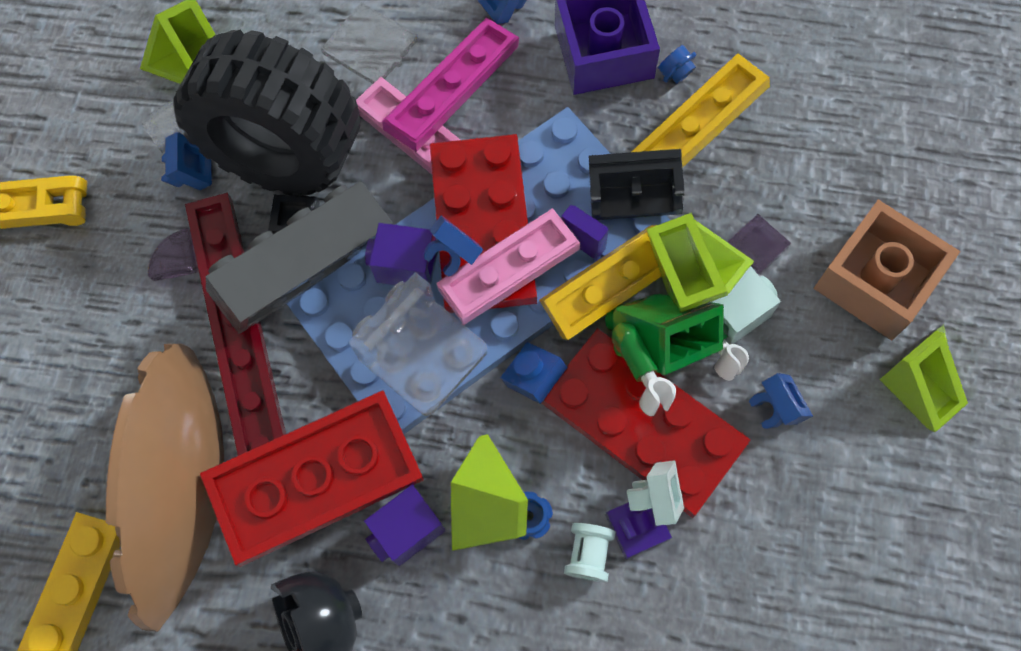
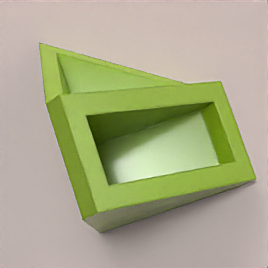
M184 0L155 15L140 66L141 70L181 84L201 46L208 39L216 35L196 0Z
M692 213L647 229L667 294L680 312L728 296L754 262V260L696 221Z
M944 324L879 379L927 429L933 432L938 431L968 404L949 349Z
M488 434L477 438L451 481L452 551L516 539L526 535L528 499Z

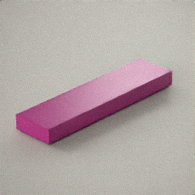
M486 17L382 120L383 130L417 152L518 48L519 37Z

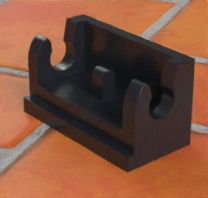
M681 149L589 155L591 211L594 219L608 220L682 214L684 178Z

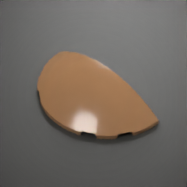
M164 344V352L155 351L148 353L138 366V381L141 387L138 393L126 394L123 398L113 434L107 474L106 523L115 526L121 550H115L110 560L114 585L118 593L130 594L134 605H131L128 612L130 620L140 629L158 632L180 603L193 581L209 546L217 517L200 473L224 462L222 425L214 393L194 351L183 344Z

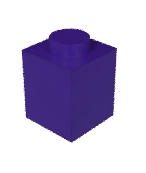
M378 223L375 239L369 238L367 242L365 263L367 266H370L376 283L430 290L437 253L429 262L424 259L423 253L426 246L430 242L435 241L436 238L432 235L430 229Z
M413 484L364 520L372 532L365 540L381 562L390 557L399 567L446 531Z

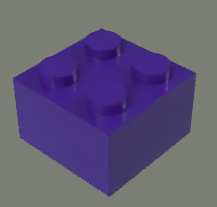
M555 0V30L573 95L655 79L660 47L645 0Z

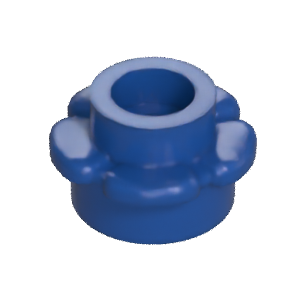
M681 45L668 55L657 67L665 76L663 81L666 83L673 79L678 84L691 74L696 68L692 62L697 55L696 52L690 53L684 45Z
M526 491L524 494L528 499L527 512H532L534 517L530 521L527 520L526 535L519 537V539L527 540L529 537L538 539L544 536L550 529L549 519L552 517L553 511L550 503L545 498L538 497L534 492Z

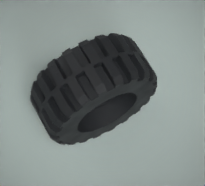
M231 30L211 37L201 46L173 98L176 122L179 129L184 130V137L190 144L196 145L199 148V153L205 158L212 159L218 163V167L222 170L238 175L240 180L249 184L253 182L261 185L262 189L272 192L279 190L286 195L301 193L303 196L316 192L319 193L332 186L341 172L359 132L361 123L355 97L351 96L350 89L344 80H338L334 76V70L325 62L321 64L312 58L313 54L302 47L299 50L288 45V40L277 36L272 39L265 37L263 32L251 30L243 34L241 30Z

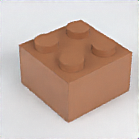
M878 199L813 289L892 341L913 321L961 251Z

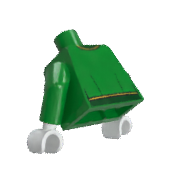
M653 294L625 305H619L606 314L605 322L607 328L612 331V342L616 354L624 358L635 380L638 382L642 381L646 387L639 401L640 408L645 414L654 416L660 403L664 410L668 411L676 395L674 384L665 378L657 377L655 373L667 375L716 352L721 356L714 365V369L720 377L731 381L736 375L742 373L748 364L749 355L741 346L736 344L729 345L726 339L729 336L723 330V304L708 302L680 312L669 295Z

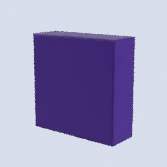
M570 205L562 214L561 219L580 242V250L597 261L606 249L608 227L575 205Z

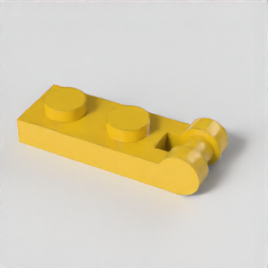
M58 176L0 182V229L58 223L70 226L84 224L86 221V208L82 206V198L87 195V180L79 176ZM63 196V203L53 204L54 197Z

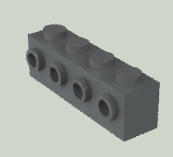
M362 181L350 188H347L346 185L339 186L325 197V203L313 211L308 207L298 211L287 221V227L275 234L271 231L262 233L248 245V251L235 259L232 255L225 256L209 268L208 272L210 274L206 276V291L238 334H241L350 261L367 244L369 238L375 239L378 223L394 224Z

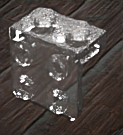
M415 272L406 282L400 281L389 291L385 299L386 303L374 316L368 315L357 324L352 333L353 338L348 343L361 363L418 412L429 416L443 404L487 355V345L481 338L435 302L430 283Z

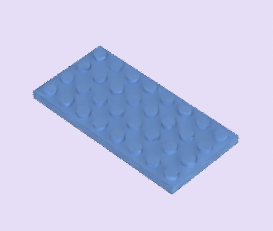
M566 107L518 140L528 224L552 208L561 218L570 205H575L592 217L589 155L610 153L571 109ZM433 198L395 225L431 229L436 222L435 199ZM664 215L597 220L608 227L609 230L606 249L597 261L647 227L670 221V219ZM366 244L350 261L288 302L287 305L357 401L384 390L401 430L405 434L522 349L526 342L530 343L552 327L554 324L539 299L595 263L596 260L583 251L578 250L535 278L537 304L488 309L463 325L455 313L446 314L443 296L437 288L436 283L442 280L439 251L430 290L376 283L370 266H367L365 263Z

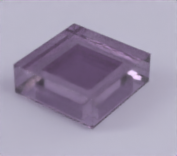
M759 214L728 241L733 247L754 260L751 267L759 276L791 244L790 241Z

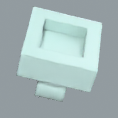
M675 460L657 462L646 476L647 480L635 481L632 483L633 489L627 490L630 511L653 508L656 526L676 524L684 509Z

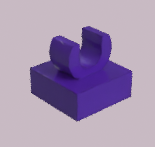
M628 502L605 514L611 529L616 531L615 538L626 560L672 538L666 525L656 526L653 508L630 511Z

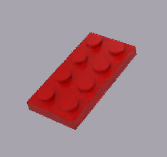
M517 134L430 143L436 221L442 215L477 242L483 249L482 253L528 224ZM439 251L442 279L447 276L444 274L443 269L450 261V254L447 251ZM460 257V267H462L468 262L465 261L462 257ZM535 279L490 309L537 304ZM443 297L446 314L455 313Z
M598 328L567 365L568 368L542 402L545 407L642 480H647L646 476L655 463L675 460L684 504L683 511L692 518L696 516L751 441V439L675 384L676 395L669 410L665 411L660 403L654 416L645 414L639 405V401L646 389L642 381L638 382L635 380L624 358L616 354L612 338ZM655 373L657 377L665 378L663 375Z
M384 390L200 473L234 564L238 567L251 563L395 495L412 484L416 485L424 481Z

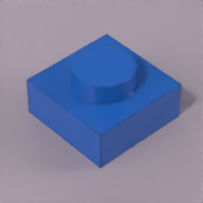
M526 342L500 378L508 388L541 404L568 367L561 357Z

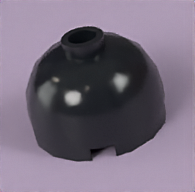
M305 572L271 584V590L279 594L272 598V603L288 651L353 650L357 637L355 621L362 618V610L359 600L352 589L344 592L334 578L320 572Z

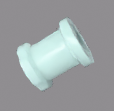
M572 523L571 532L575 534L571 563L565 566L564 574L589 581L608 582L609 574L604 569L609 541L614 540L616 531L593 524Z

